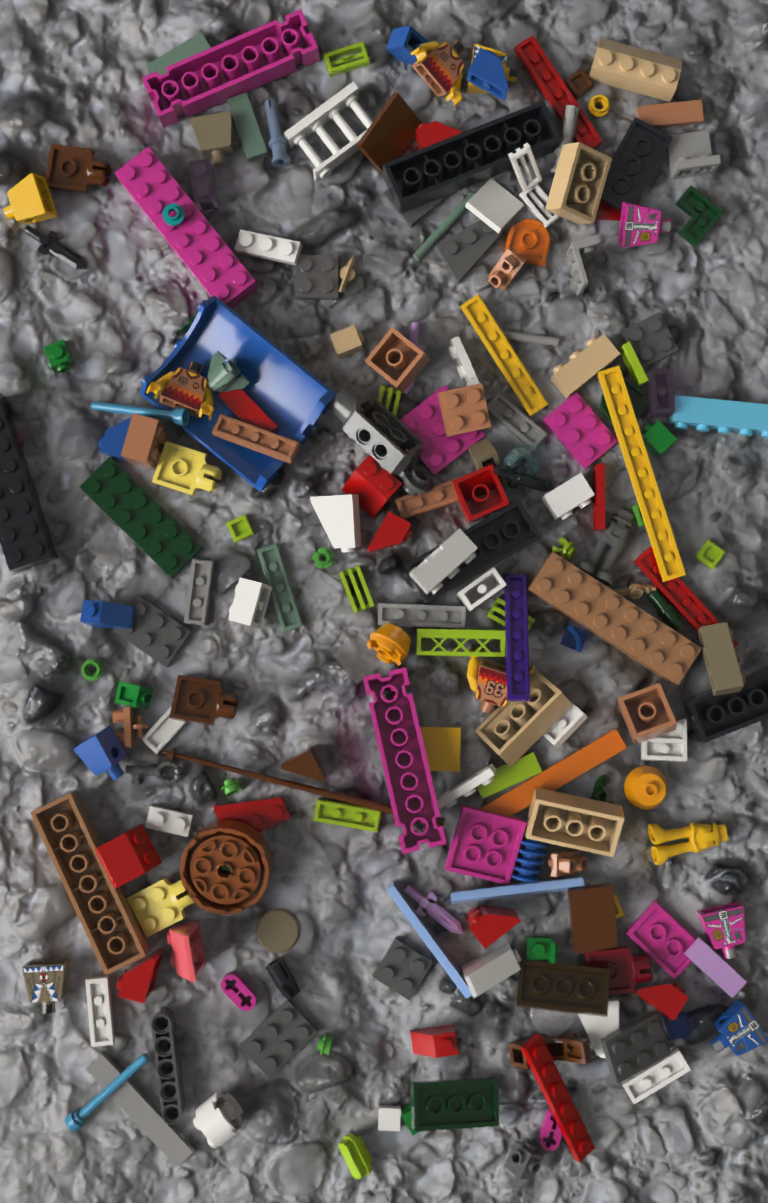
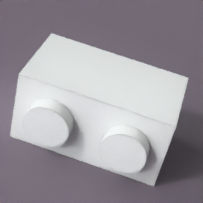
M582 473L545 494L541 499L554 520L559 517L564 520L574 514L572 509L577 506L582 509L592 503L590 498L595 494Z
M493 567L459 591L457 596L467 610L471 611L505 587L506 583Z
M240 578L235 588V597L229 610L228 620L261 629L273 586Z

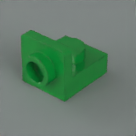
M64 339L43 347L50 362V369L55 373H64L70 370L71 366L75 365Z
M119 681L115 703L134 708L148 709L152 700L153 688Z
M526 936V960L549 961L550 964H555V957H559V944L555 943L553 937Z

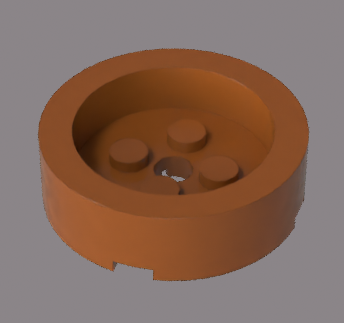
M235 820L216 821L199 830L186 847L180 863L181 881L184 888L186 887L189 894L193 897L192 900L207 911L224 915L243 912L244 909L257 903L265 892L273 870L272 853L264 837L250 825ZM227 864L231 873L228 875L222 874L220 866Z

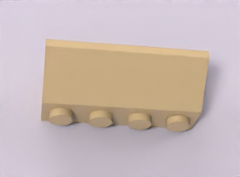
M600 37L589 78L595 82L670 102L677 88L682 70V60Z
M535 670L530 675V701L508 702L505 707L499 706L475 732L511 767L572 706V703L556 686Z

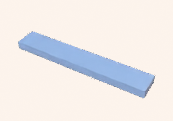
M582 877L458 891L451 892L450 898L451 904L568 891L567 888L584 886V880Z
M394 881L387 886L389 895L464 997L468 999L472 996V993L464 976Z

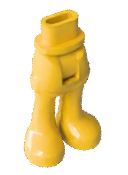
M693 822L681 828L663 829L658 824L652 823L648 824L647 827L650 841L654 844L651 847V854L655 865H662L668 858L686 852L700 853V851L714 845L719 846L720 842L728 841L725 824H697ZM688 838V842L658 845L672 840Z

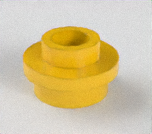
M604 95L592 97L588 104V110L594 117H603L610 109L609 100ZM595 105H601L602 109H597Z

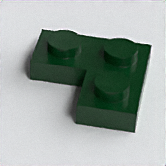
M692 185L675 204L691 217L679 232V235L695 248L724 213Z

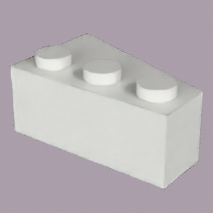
M459 528L431 555L426 557L420 565L410 571L409 575L426 594L429 592L435 594L444 586L441 582L447 576L451 579L460 571L458 568L463 562L468 564L477 556L474 552L478 548Z

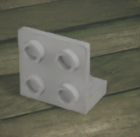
M708 130L670 135L673 139L667 148L671 179L715 173L721 161L720 155L712 156Z
M598 235L572 241L565 255L566 257H564L565 268L570 270L572 276L570 278V285L573 291L576 290L577 296L582 295L588 285L583 263L591 260V257H593L600 243Z

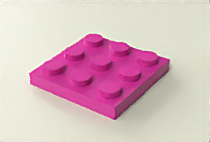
M446 385L400 419L405 426L424 442V448L419 455V459L433 476L468 450V446L479 442L485 437L481 430L450 437L445 436L437 394L448 391L449 389Z
M462 805L444 866L445 870L509 885L527 822L523 819Z

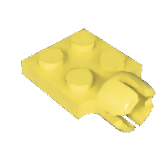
M166 441L152 482L195 496L198 489L215 492L219 484L215 483L214 480H210V477L221 480L222 471L218 467L207 463V454Z
M167 877L126 898L146 937L186 917L184 908L193 904L194 901L189 892L185 893L187 889L186 887L184 888L181 880L170 883Z

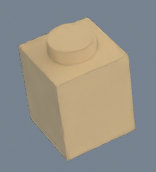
M355 325L330 334L338 359L363 350L362 343L365 340L361 330L357 331Z

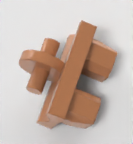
M510 246L488 275V282L498 289L500 287L504 291L527 261L520 257Z
M123 707V709L112 712L113 723H124V731H115L121 745H125V747L136 746V736L143 737V729L149 728V723H143L142 715H136L135 724L134 707Z
M574 849L551 853L548 857V865L552 870L551 876L559 877L587 870V857L579 856V850Z

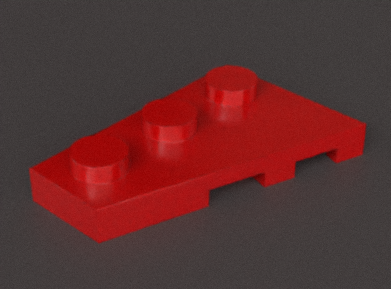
M282 796L212 806L219 821H240L250 825L258 832L291 817Z

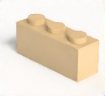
M605 334L599 338L594 336L586 343L587 348L582 352L578 349L569 357L571 360L564 365L562 362L553 369L554 374L550 380L566 399L619 357L620 352Z

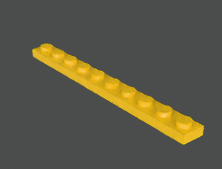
M620 366L597 373L662 581L665 582L684 576L686 573Z

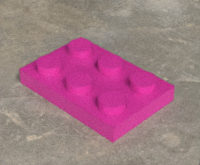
M577 392L542 420L584 470L618 442L616 437Z

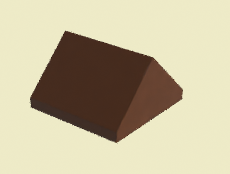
M313 746L285 760L280 767L282 770L321 782L324 781L327 774Z

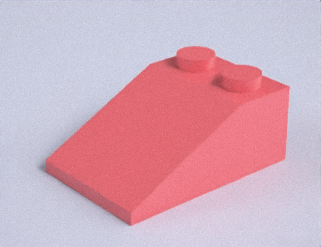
M199 920L174 924L169 929V932H167V942L169 946L172 945L173 954L170 956L172 968L175 967L177 975L190 982H194L206 965Z

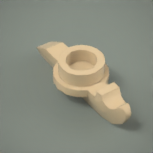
M354 254L350 258L348 265L340 270L342 282L338 290L339 292L343 293L347 283L355 278V270L353 269L355 264Z
M632 584L629 587L614 589L613 591L621 596L628 595L632 599H639L642 597L643 592L655 591L656 586L651 584Z

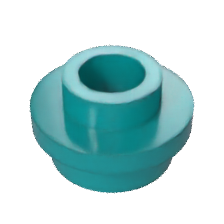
M172 203L163 209L162 216L168 225L178 226L184 221L185 213L180 205ZM172 211L177 212L175 217L169 216Z

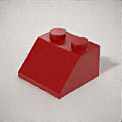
M368 455L353 472L341 491L346 495L358 494L359 507L374 519L402 488V482L393 474L384 470L372 456Z
M493 464L452 481L459 506L467 524L485 518L510 505L498 476L494 474Z
M142 824L95 848L115 889L162 863Z
M482 904L480 907L474 906L467 912L468 916L466 917L468 928L485 949L521 921L514 908Z
M158 948L134 962L129 969H125L117 982L116 988L120 989L118 997L142 1004L146 1002L153 992L164 948Z

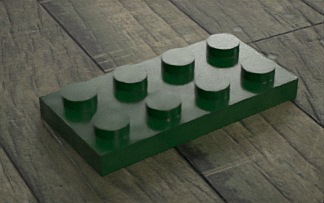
M498 1078L411 1082L412 1131L499 1126Z

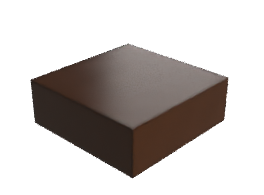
M582 68L564 80V83L576 100L594 87V83Z

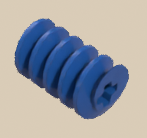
M531 839L523 840L521 844L525 846V849H519L523 857L516 859V861L521 863V866H514V869L519 874L512 875L511 877L528 883L539 882L540 877L536 874L541 873L542 868L538 865H543L545 862L539 856H546L547 852L542 848L548 847L549 843Z

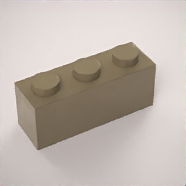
M727 622L700 627L697 634L713 696L740 692L744 684H746L744 671L739 669L740 655L737 649L734 650L732 643L734 641V633L732 628H728Z

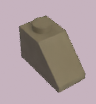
M488 438L468 446L476 471L490 464H493L494 468L496 466L501 467L497 451ZM497 475L501 485H506L505 477Z

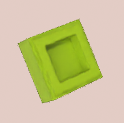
M246 514L226 523L234 543L255 535Z
M707 539L694 558L713 570L726 551Z

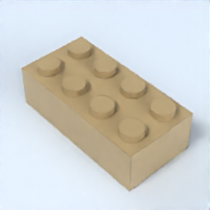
M535 787L526 820L525 834L526 839L614 857L625 817L621 805Z

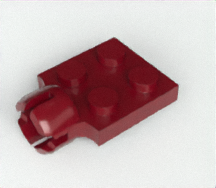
M629 946L585 952L586 967L610 969L609 995L635 993V985L637 983L649 982L653 979V972H651L652 963L649 955H633L630 953Z

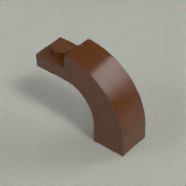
M549 1032L539 1034L542 1035L554 1061H569L583 1065L592 1062L589 1040L577 1037V1033ZM533 1035L508 1043L511 1066L530 1069L520 1047Z

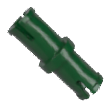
M658 589L646 597L658 611V616H662L670 628L676 631L685 624L673 610L674 606L665 600Z

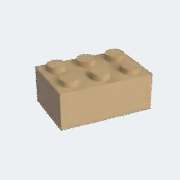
M580 142L564 144L545 210L576 224L594 223L612 158Z

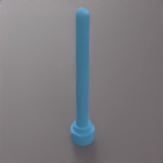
M96 401L91 403L93 410L130 415L135 413L146 417L170 419L176 425L182 426L188 424L190 417L189 410L181 407L169 411Z
M147 1053L142 1054L81 1110L72 1111L65 1118L66 1126L72 1132H77L83 1127L86 1117L147 1063L149 1055Z

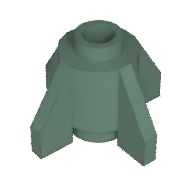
M217 351L212 356L208 372L209 386L216 392H227L245 388L250 381L243 374L238 377L240 370L236 366L237 360L233 358L224 362L226 357Z

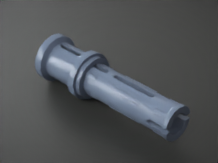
M271 98V104H269L268 99L264 102L271 137L268 143L273 154L271 161L275 167H284L291 163L286 148L288 142L283 137L278 100Z

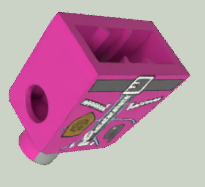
M622 202L618 245L621 247H632L657 243L659 232H670L671 219H660L661 211L656 208Z
M738 902L696 911L709 944L714 949L722 948L725 959L737 957L735 945L745 943L746 941L743 906Z

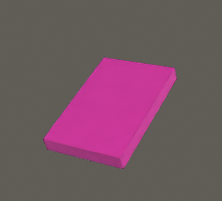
M656 900L625 931L674 980L692 962L684 953L696 939Z

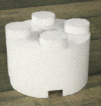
M223 1090L217 1091L197 1107L196 1117L193 1119L195 1127L203 1132L212 1148L225 1145L246 1127V1119L242 1121L240 1116L243 1113L241 1106L231 1094H222Z

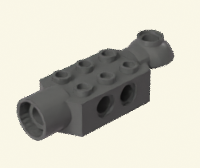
M349 386L342 389L332 400L328 409L343 422L342 430L347 433L348 437L359 444L365 453L372 456L384 470L390 474L400 476L404 481L402 486L408 494L418 496L419 494L431 492L435 487L432 477L424 468L413 464L421 454L424 442L376 398L360 397Z

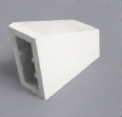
M358 494L310 497V501L334 548H341L342 552H355V547H361Z
M510 944L462 965L464 978L473 998L521 970L518 963L522 960L517 949L512 950Z
M609 995L608 1017L578 1014L596 1055H599L601 1058L606 1057L600 1039L619 1029V1000L615 995Z

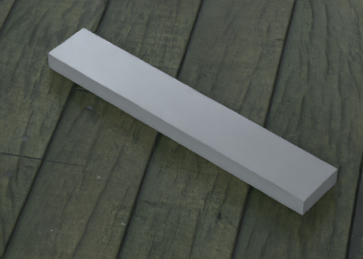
M105 1052L86 1069L103 1089L122 1073L120 1068ZM130 1079L110 1095L176 1167L193 1153L194 1148L172 1124H168L163 1120L159 1110Z

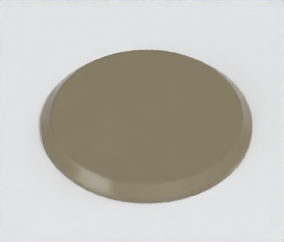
M285 909L269 910L261 916L257 923L256 935L258 941L270 952H286L294 947L299 939V922L291 912Z

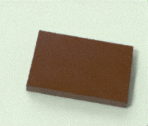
M394 92L359 140L357 147L383 175V164L400 157L415 136V129L423 123L400 94Z
M612 883L567 888L574 954L618 948Z

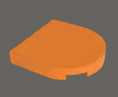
M523 219V221L511 227L504 253L511 246L520 257L527 261V264L545 267L551 241L550 234L542 222L535 219Z

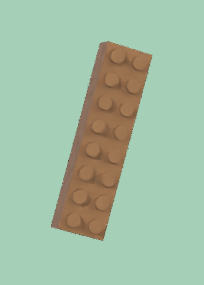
M554 552L548 555L527 587L528 592L672 685H679L702 649Z
M78 791L71 792L30 812L105 976L147 956L151 948L126 899L127 896L122 886L114 888L95 851V848L101 846L102 842Z

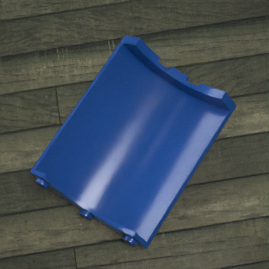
M215 295L209 300H203L199 304L197 316L184 338L177 341L173 348L174 351L151 375H146L142 380L141 384L143 386L140 395L156 408L172 411L174 408L159 402L160 395L158 399H155L156 394L154 392L146 393L150 383L156 382L170 371H176L178 367L188 370L191 362H197L203 366L200 376L207 379L206 385L209 386L208 372L211 359L219 351L226 357L224 362L233 358L237 360L236 366L240 370L238 377L243 374L250 381L243 390L279 426L274 433L300 442L301 448L318 426L316 422L320 415L326 414L330 403L337 394ZM211 388L214 401L212 419L209 420V416L206 414H202L199 418L190 415L186 426H178L258 491L262 492L278 475L277 471L284 463L286 465L288 463L213 436L212 430L220 414L242 420L218 396L220 392H216Z

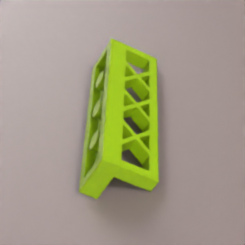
M417 627L416 655L505 657L504 629ZM421 638H431L436 645L431 650H421ZM435 638L443 639L440 642H438ZM447 638H453L459 644L453 651H446L441 645ZM456 638H463L464 640L460 643ZM468 639H476L480 646L475 651H468L463 644ZM479 639H487V640L482 643ZM491 639H500V652H490L485 645ZM437 647H440L443 651H434V650H435ZM460 647H462V648L464 649V651H457V650H458ZM484 648L487 652H479V650Z

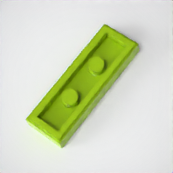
M532 751L521 756L511 767L507 763L496 767L497 772L493 776L495 779L485 786L481 783L477 788L482 799L535 776L541 773L542 770Z
M317 798L313 821L378 832L382 812L359 805Z

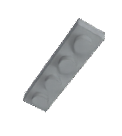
M378 603V625L390 623L395 626L465 629V606Z

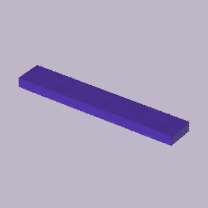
M505 574L507 701H530L527 574Z

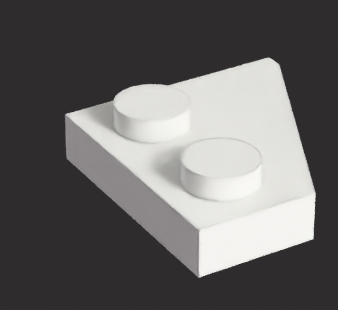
M687 719L677 721L676 730L641 742V760L686 762Z

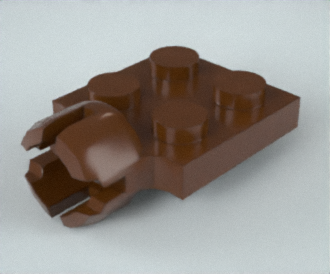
M51 144L45 178L50 190L88 194L89 188L93 185L104 187L109 185L111 179L105 178V176H111V165L106 159L95 158V152L92 148Z
M178 675L170 719L214 726L215 720L219 717L227 719L235 717L238 696L236 693L223 691L221 681Z

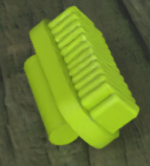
M348 1133L338 1143V1148H340L339 1150L352 1176L355 1179H362L372 1172L370 1163L373 1162V1159L361 1135L355 1136Z

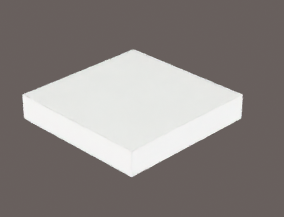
M492 178L465 205L468 210L498 234L524 206L521 201Z

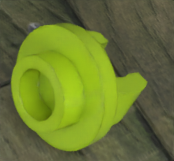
M559 538V544L563 548L553 546L552 552L565 560L572 559L576 552V548H574L575 542H567L566 539Z

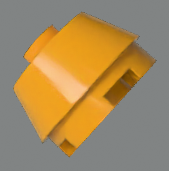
M386 623L370 634L367 647L369 649L373 647L378 652L376 657L390 665L393 662H397L396 664L400 666L403 661L407 660L411 638L402 628Z
M640 766L632 770L626 777L624 792L627 800L633 806L642 810H650L658 807L665 800L668 784L663 773L657 768Z

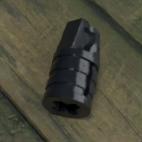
M283 957L276 958L265 967L276 987L287 1000L292 999L300 992L296 980L289 967H287L286 962H284Z

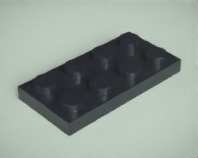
M635 117L612 157L600 201L621 212L622 202L636 204L673 137Z

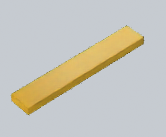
M477 294L460 306L461 310L529 417L547 406L548 403L480 295Z

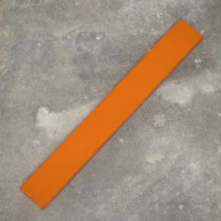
M614 728L478 809L512 816L531 805L535 787L555 791L627 747L618 731Z

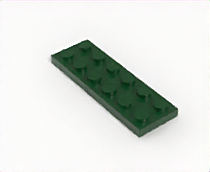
M109 457L80 486L172 579L203 549L112 457Z

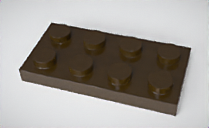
M522 960L520 962L521 970H519L517 1007L608 1017L610 969L558 963L550 964L548 962Z

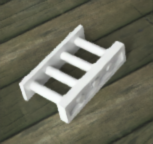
M354 81L284 132L290 148L299 145L316 168L313 169V176L316 182L321 178H327L334 168L360 150L357 147V143L365 132L357 137L340 115L341 111L346 107H351L367 129L373 122L357 102L359 88ZM330 119L336 122L350 141L342 149L337 146L323 127L324 123ZM312 132L319 135L333 154L324 162L306 140V137Z

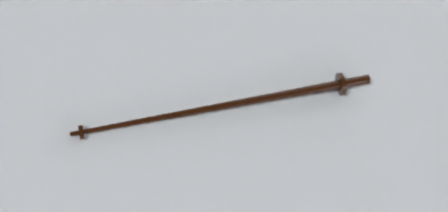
M173 747L171 751H162L163 754L169 755V760L174 761L175 757L393 814L392 806L179 754L176 753L177 748ZM435 818L437 826H444V818Z

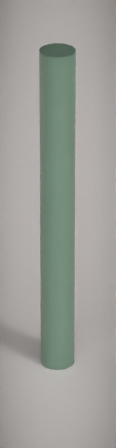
M470 192L413 254L416 260L419 261L466 211L465 205L474 193Z

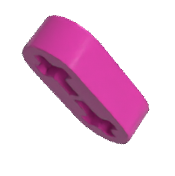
M235 972L227 973L223 977L221 989L237 1007L243 1011L253 1009L257 1002V994L245 980ZM227 979L230 981L236 980L235 987L238 991L233 986L227 987ZM240 992L245 997L249 995L252 997L250 1000L251 1004L249 1002H246L245 1004L242 1002L243 996L240 994Z
M550 1108L546 1111L538 1136L541 1147L546 1151L557 1149L562 1138L557 1122L553 1126V1119L551 1117L553 1114ZM552 1131L554 1141L550 1140L549 1143H546L544 1137L548 1138Z

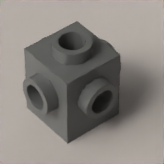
M525 1140V1142L515 1141L509 1150V1156L504 1166L519 1179L533 1180L535 1173L540 1169L541 1160L544 1155L537 1150V1145L529 1140Z

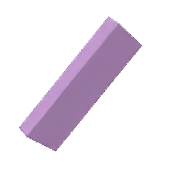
M699 937L684 953L731 998L747 983Z

